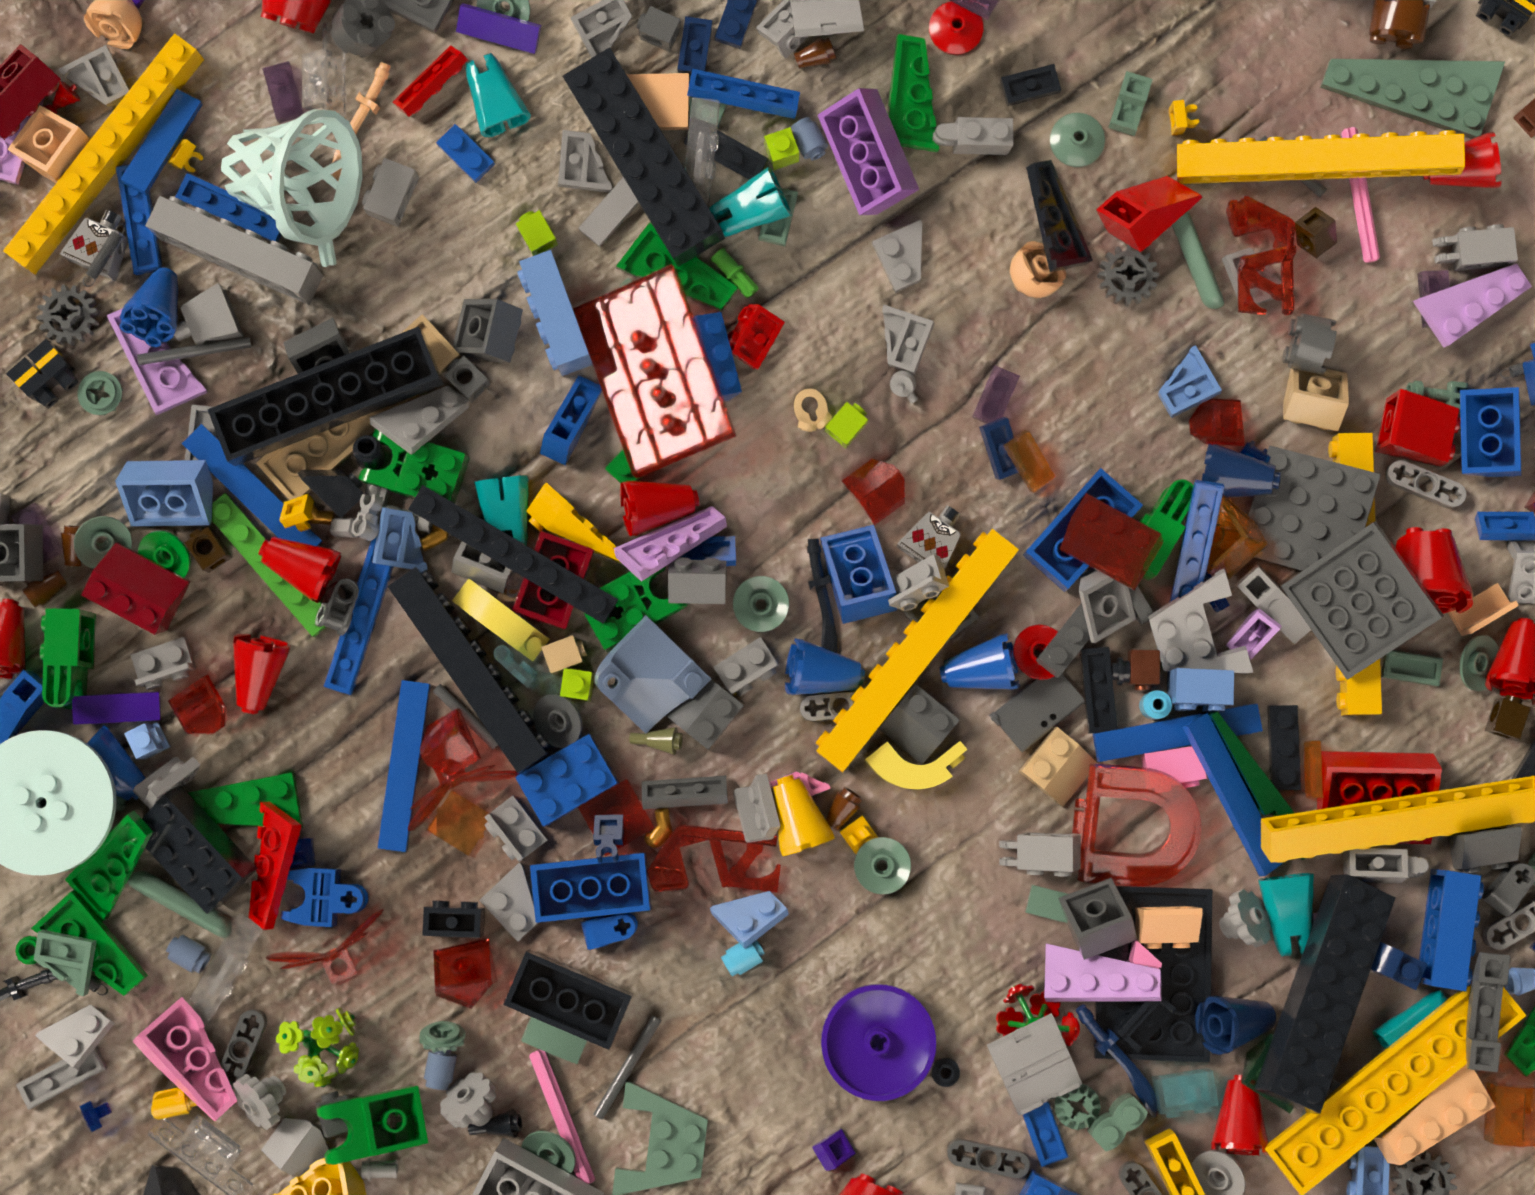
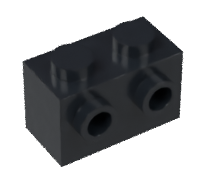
M433 900L432 906H425L423 910L422 936L481 938L484 936L485 908L478 907V902L462 901L461 907L450 906V901Z

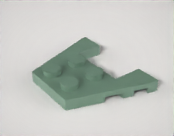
M626 1081L623 1108L652 1112L645 1171L616 1167L612 1195H621L701 1178L708 1118L677 1103H673L652 1091H648L631 1081Z

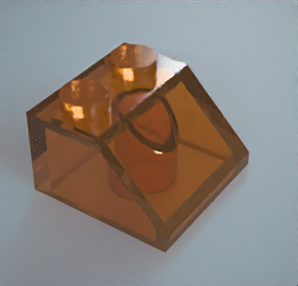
M1222 496L1206 571L1208 574L1215 576L1216 572L1225 569L1227 579L1229 580L1268 545V542L1257 524L1226 496Z
M1487 1082L1486 1091L1495 1107L1485 1113L1484 1140L1494 1145L1535 1146V1086Z

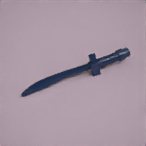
M1085 1004L1079 1006L1075 1010L1079 1020L1097 1040L1093 1046L1104 1056L1105 1052L1108 1051L1122 1066L1131 1081L1135 1093L1150 1115L1156 1118L1158 1110L1157 1099L1148 1080L1115 1044L1119 1039L1110 1029H1107V1033H1105L1094 1019L1091 1010Z

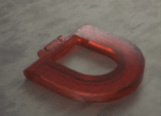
M1097 763L1089 765L1086 799H1075V807L1084 808V810H1074L1072 833L1081 834V869L1078 870L1077 880L1099 883L1112 878L1115 885L1151 886L1167 881L1181 872L1193 858L1201 837L1200 813L1187 788L1173 776L1152 768ZM1100 797L1145 800L1156 803L1165 810L1169 818V831L1165 840L1156 849L1141 854L1095 850Z

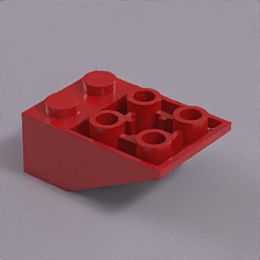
M1165 176L1116 191L1096 211L1108 233L1137 251L1142 252L1203 197L1171 177Z

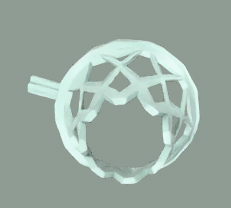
M312 109L299 118L284 124L260 129H243L244 133L233 135L227 144L236 152L222 158L221 171L233 181L224 185L227 192L239 201L270 215L276 220V228L284 238L318 246L320 261L323 267L336 265L333 239L339 236L347 226L358 203L362 183V152L359 140L350 122L336 111ZM308 124H325L312 135L300 133L304 126ZM332 132L338 143L325 138ZM297 137L303 138L299 142L292 145ZM259 138L247 146L242 144L243 142ZM319 144L340 150L341 159L322 167L310 154ZM266 149L274 153L271 158L262 162L260 154ZM293 160L309 172L290 178L285 174L286 163ZM241 161L251 170L244 176L233 167ZM342 168L339 181H337L331 174ZM323 179L336 190L334 200L331 202L315 203L307 188ZM284 190H286L296 200L298 204H287L284 198ZM291 211H307L315 224L310 227L295 222Z

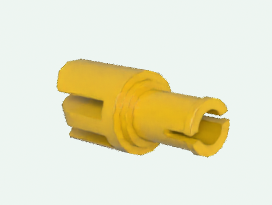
M176 1087L154 1093L151 1114L155 1119L160 1120L189 1114L192 1107L198 1105Z

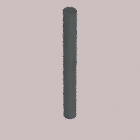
M250 337L137 354V359L140 366L251 348Z
M654 1015L650 1017L593 1113L594 1116L601 1120L604 1119L660 1025L661 1019Z

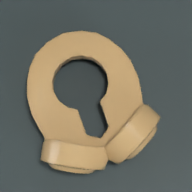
M804 389L797 394L794 400L795 416L799 421L797 427L808 432L816 431L817 428H825L833 416L828 412L827 403L823 395L815 389ZM807 397H812L818 402V408L815 411L817 415L816 421H811L809 413L805 412L802 408V401Z

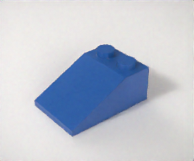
M874 525L820 538L835 601L843 624L897 611V608L891 607L888 602L889 599L896 596V590Z

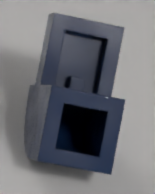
M1380 942L1370 971L1416 990L1427 963Z

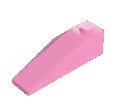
M181 997L133 1040V1043L164 1075L211 1119L216 1121L237 1102V1099L225 1071L221 1068L217 1059L215 1048L210 1043L201 1017Z

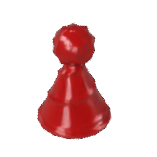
M59 81L52 105L48 104L43 107L57 114V109L80 102L81 99L75 92L78 87L75 84L70 87L65 82Z

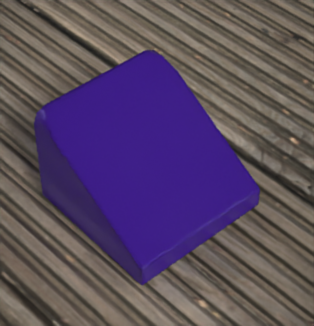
M842 1129L812 1147L826 1171L836 1169L856 1154Z

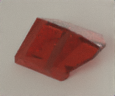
M1211 398L1199 404L1189 419V433L1205 444L1244 446L1241 400Z
M870 459L842 480L844 486L874 526L905 504V480L895 465Z
M209 675L203 676L168 700L186 734H214L226 726L227 707Z
M456 708L426 727L420 747L421 757L426 765L448 776H453L481 759L460 708Z

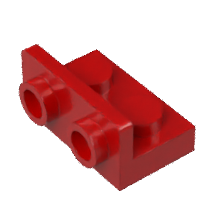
M749 304L741 310L738 315V324L727 336L732 355L752 369L758 370L785 322L761 305Z

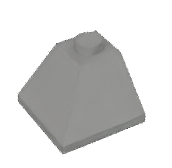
M1101 563L1081 574L1079 594L1091 642L1096 643L1136 620L1124 568Z

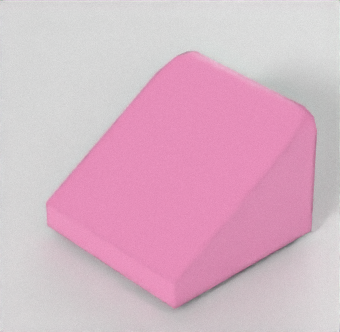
M1132 941L1129 961L1131 963L1161 968L1162 963L1138 941Z

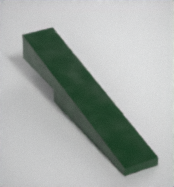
M1217 711L1207 712L1259 813L1265 816L1271 813L1273 817L1293 814L1294 811Z

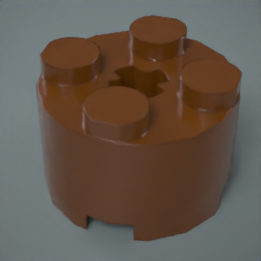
M1374 0L1369 28V42L1379 45L1386 44V41L1395 42L1396 47L1400 49H1412L1413 43H1422L1426 36L1430 5L1423 6L1424 0H1395L1386 2L1385 0Z

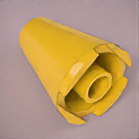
M793 774L777 779L778 785L773 787L775 807L780 822L778 840L781 855L794 854L833 840L835 837L832 829L800 778L794 779Z

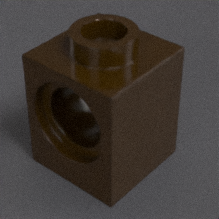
M1314 207L1295 222L1297 245L1316 259L1337 243L1335 219L1317 207Z
M209 527L196 529L189 535L190 539L184 542L201 569L207 573L212 572L232 559L231 554L215 530ZM207 541H211L213 544L212 551L207 555H203L201 551L202 545Z
M1506 695L1505 698L1495 699L1485 731L1508 740H1520L1531 707L1522 705V699Z

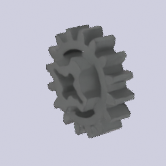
M1129 245L1126 246L1125 251H1122L1117 246L1114 250L1115 255L1108 252L1105 256L1108 262L1101 261L1099 265L1104 270L1097 274V278L1104 279L1099 288H1107L1106 298L1112 295L1115 296L1114 304H1118L1122 299L1125 306H1129L1131 300H1134L1138 305L1142 301L1141 296L1146 299L1150 297L1151 293L1148 289L1155 290L1157 284L1152 281L1159 277L1158 272L1152 271L1157 266V262L1150 263L1148 261L1151 256L1150 253L1143 256L1137 250L1132 251V247ZM1122 259L1120 267L1111 269L1115 262ZM1135 261L1139 262L1143 268H1141ZM1125 271H1129V275L1133 276L1131 280H1127V276L1123 275ZM1145 282L1140 290L1134 292L1136 284ZM1113 283H1115L1121 289V291L1117 289Z
M64 284L61 286L60 292L52 288V296L50 298L46 295L42 296L46 301L45 305L37 306L38 309L43 311V314L36 316L38 321L44 323L39 327L40 330L44 333L48 332L46 337L52 341L56 339V342L60 345H64L66 340L71 346H75V339H79L83 343L86 342L84 337L86 333L94 335V332L90 329L91 326H99V322L94 319V316L99 315L100 311L92 308L97 304L96 300L89 298L90 294L87 291L83 290L80 292V288L76 285H73L70 290ZM73 298L80 300L84 307L76 306ZM53 324L61 325L63 332L57 331Z
M1424 1151L1422 1157L1417 1155L1412 1160L1404 1163L1403 1167H1394L1399 1172V1175L1391 1177V1180L1398 1184L1392 1191L1396 1195H1450V1190L1457 1189L1456 1185L1450 1183V1180L1454 1179L1456 1175L1452 1172H1447L1451 1165L1445 1161L1440 1163L1442 1157L1434 1154L1431 1158L1430 1153ZM1422 1165L1421 1169L1412 1171L1413 1168ZM1439 1174H1440L1441 1179H1442V1186H1440V1184H1439V1180H1438ZM1422 1179L1429 1182L1427 1187L1420 1185ZM1407 1180H1408L1409 1185H1410V1188H1411L1410 1191H1409V1193H1408L1407 1187H1406V1181H1407Z

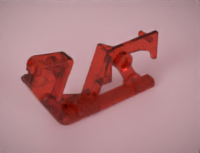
M1244 196L1240 201H1229L1226 215L1234 237L1268 229L1272 231L1275 237L1273 248L1275 249L1240 258L1237 266L1238 312L1266 315L1267 309L1259 307L1254 302L1250 293V289L1257 287L1270 294L1273 299L1282 302L1283 315L1293 314V259L1296 254V245H1294L1295 222L1290 217L1249 196ZM1281 262V284H1276L1266 279L1257 271L1263 272L1266 266Z
M680 824L670 834L647 869L651 888L656 892L686 889L689 886V880L680 847L709 840L722 887L778 893L781 864H777L774 871L766 876L759 878L745 877L747 869L756 856L763 851V845L777 846L778 835H775L773 839L747 843L743 831ZM720 840L747 843L746 851L737 864L730 867L728 873Z

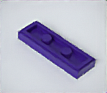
M462 3L459 9L456 32L535 54L538 48L542 25Z
M160 691L74 696L72 700L73 725L161 720Z

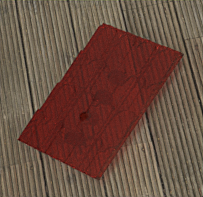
M672 264L573 308L631 473L636 479L737 436L681 280Z

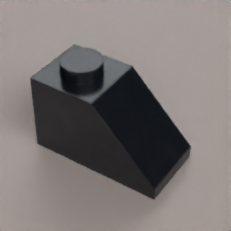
M300 470L297 473L301 480L340 518L364 494L360 489L363 485L362 482L352 472L348 476L342 470Z

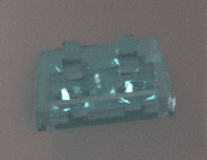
M505 645L498 646L494 650L495 659L527 688L534 690L540 683L535 678L539 673L528 663L522 661L519 664L514 660L515 655L512 649Z

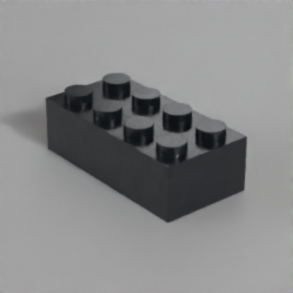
M182 786L165 793L142 818L153 831L145 848L206 914L224 905L258 869Z
M529 949L524 954L503 1005L610 1050L634 993Z

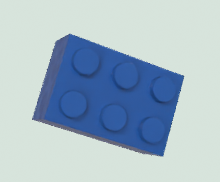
M591 734L582 737L515 777L543 827L550 825L620 784Z

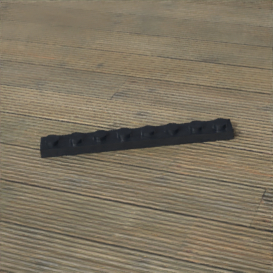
M422 485L408 510L602 624H605L619 601L612 595Z

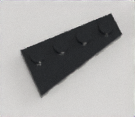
M1052 160L1032 163L1026 167L1049 272L1090 263L1093 261Z

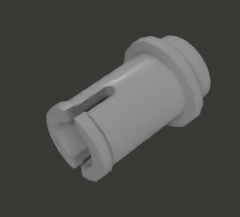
M368 1158V1161H362V1179L371 1181L372 1178L397 1179L398 1160L372 1161V1158Z

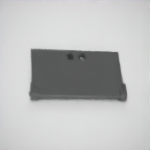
M1062 673L1058 678L1053 677L1047 680L1035 679L997 711L989 714V716L1023 753L1086 701Z

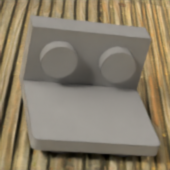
M1508 540L1507 549L1514 559L1508 600L1523 604H1535V541Z

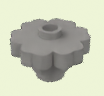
M1245 889L1233 893L1229 897L1231 906L1228 907V912L1219 920L1222 933L1228 939L1241 938L1246 945L1252 944L1255 948L1267 944L1271 939L1269 934L1271 925L1267 912L1262 909L1260 899L1252 891L1247 893Z
M470 1073L465 1080L462 1078L457 1079L446 1091L448 1097L441 1101L442 1116L455 1128H465L469 1124L476 1126L485 1125L493 1115L491 1102L496 1098L495 1085L483 1073Z
M245 1074L233 1083V1087L236 1090L234 1094L239 1107L245 1111L248 1119L257 1127L262 1125L264 1129L268 1130L280 1121V1117L277 1114L280 1110L277 1104L283 1100L286 1088L279 1078L271 1076L259 1081L256 1077L251 1078Z

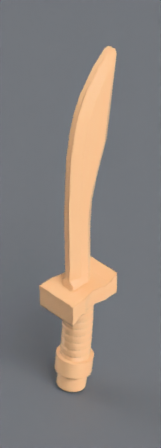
M380 62L379 67L376 68L374 80L366 97L359 91L355 98L360 103L359 109L350 122L355 134H357L370 109L375 115H377L380 109L375 101L390 74L391 66L386 63ZM336 149L332 163L341 159L340 150ZM342 168L331 174L337 181H339Z

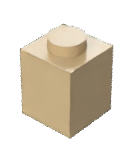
M573 635L541 647L552 675L563 672L564 668L572 669L585 664L583 657L587 656L584 644L582 640L577 641Z

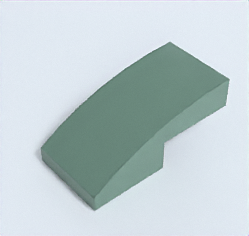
M1126 71L1108 128L1135 136L1153 79Z
M530 1017L521 1041L575 1064H578L587 1042L582 1038L533 1017Z

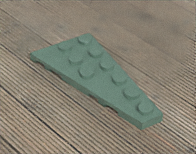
M1330 59L1320 88L1444 130L1456 131V134H1464V137L1473 139L1481 136L1505 61Z

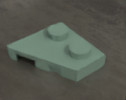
M41 930L38 931L34 960L42 967L50 969L53 975L61 982L65 980L76 989L75 993L79 996H85L89 992L97 940Z

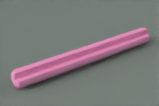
M1356 127L1344 129L1341 133L1342 138H1352L1353 135L1358 134V129ZM1349 178L1363 260L1366 263L1375 262L1380 258L1367 180L1366 178Z
M540 1049L534 1051L529 1055L557 1130L559 1135L571 1145L576 1156V1164L573 1169L575 1176L585 1183L591 1184L595 1181V1176L545 1051Z

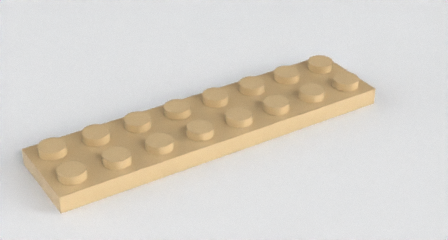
M422 314L403 332L418 326L421 328L441 375L452 361L457 358L459 359L461 356ZM416 396L268 453L256 464L289 500L308 494L312 490L297 474L300 470H335L353 454V445L359 437L364 435L373 436L375 428L370 425L371 416L409 402Z

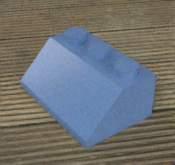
M206 460L127 461L115 480L131 526H203L211 524L213 481Z

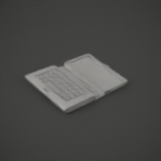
M790 0L795 38L864 31L859 0Z
M1052 1013L987 1044L1018 1115H1024L1042 1106L1043 1103L1058 1096L1061 1097L1082 1085V1081Z

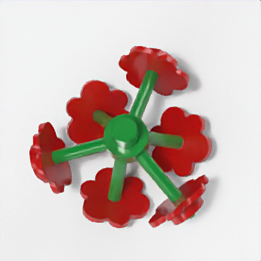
M1015 985L1008 990V994L1003 1001L1009 1004L1019 1001L1028 1020L1026 1023H1023V1014L1015 1011L1013 1007H1008L1006 1011L998 1012L996 1016L998 1023L996 1030L999 1034H1003L1004 1037L1051 1013L1053 1017H1058L1060 1013L1058 1008L1061 1002H1046L1044 998L1045 991H1043L1041 994L1035 993L1031 995L1030 1003L1032 1006L1029 1009L1024 997L1034 990V986ZM1068 1012L1067 1016L1062 1018V1025L1057 1026L1060 1032H1062L1061 1035L1065 1039L1066 1046H1072L1073 1041H1076L1080 1034V1025L1074 1014Z

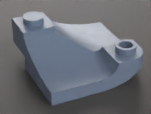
M646 615L610 651L599 665L595 674L597 688L645 733L678 705L689 698L693 699L711 680ZM614 677L615 683L608 685V680Z

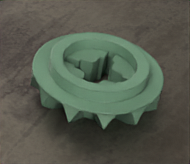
M105 371L92 372L80 382L77 392L78 400L87 412L93 415L105 416L111 411H116V407L122 402L123 388L119 380L112 374ZM105 386L104 391L110 395V398L102 397L100 401H97L98 396L91 392V390H101Z
M449 1021L431 1023L425 1026L419 1034V1041L423 1044V1048L426 1050L432 1049L433 1053L438 1051L446 1053L447 1050L456 1051L458 1046L464 1045V1039L466 1038L464 1028Z
M1085 1084L1080 1085L1079 1088L1061 1097H1056L1054 1104L1055 1113L1059 1121L1066 1127L1075 1130L1089 1128L1093 1121L1098 1119L1101 1109L1098 1095L1091 1087ZM1083 1098L1082 1105L1088 1113L1078 1111L1076 1115H1073L1074 1108L1067 1100L1078 1102Z

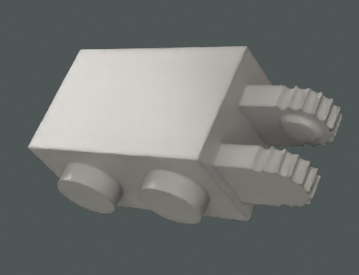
M958 117L955 123L938 125L932 138L937 145L953 146V154L1007 155L1013 147V118Z
M1503 224L1488 226L1487 230L1465 227L1459 229V232L1454 236L1439 237L1432 240L1434 247H1452V253L1439 254L1434 259L1436 264L1453 263L1454 271L1507 267L1518 260L1514 227L1504 228Z
M1025 832L1017 835V840L999 841L1000 848L1017 849V858H999V865L1017 866V869L1027 870L1028 875H1043L1044 871H1054V876L1066 877L1071 876V872L1081 869V835Z
M1354 849L1343 853V874H1348L1362 882L1401 884L1408 878H1417L1426 873L1429 869V862L1421 857H1408V849Z

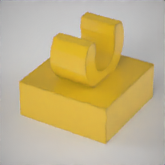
M1184 100L1172 102L1169 107L1172 136L1183 135L1186 128H1194L1199 124V119L1190 120L1187 117V113L1196 112L1197 105L1190 104L1185 107Z
M181 139L167 163L174 168L182 169L183 167L186 171L194 173L195 169L189 165V159L195 157L197 160L202 161L203 156L198 152H194L196 145L186 139Z
M305 494L285 501L279 521L285 528L295 525L300 532L311 529L307 521L313 519L311 513L314 504L313 499L309 494Z
M860 816L840 831V834L855 854L867 841L878 838L863 816Z

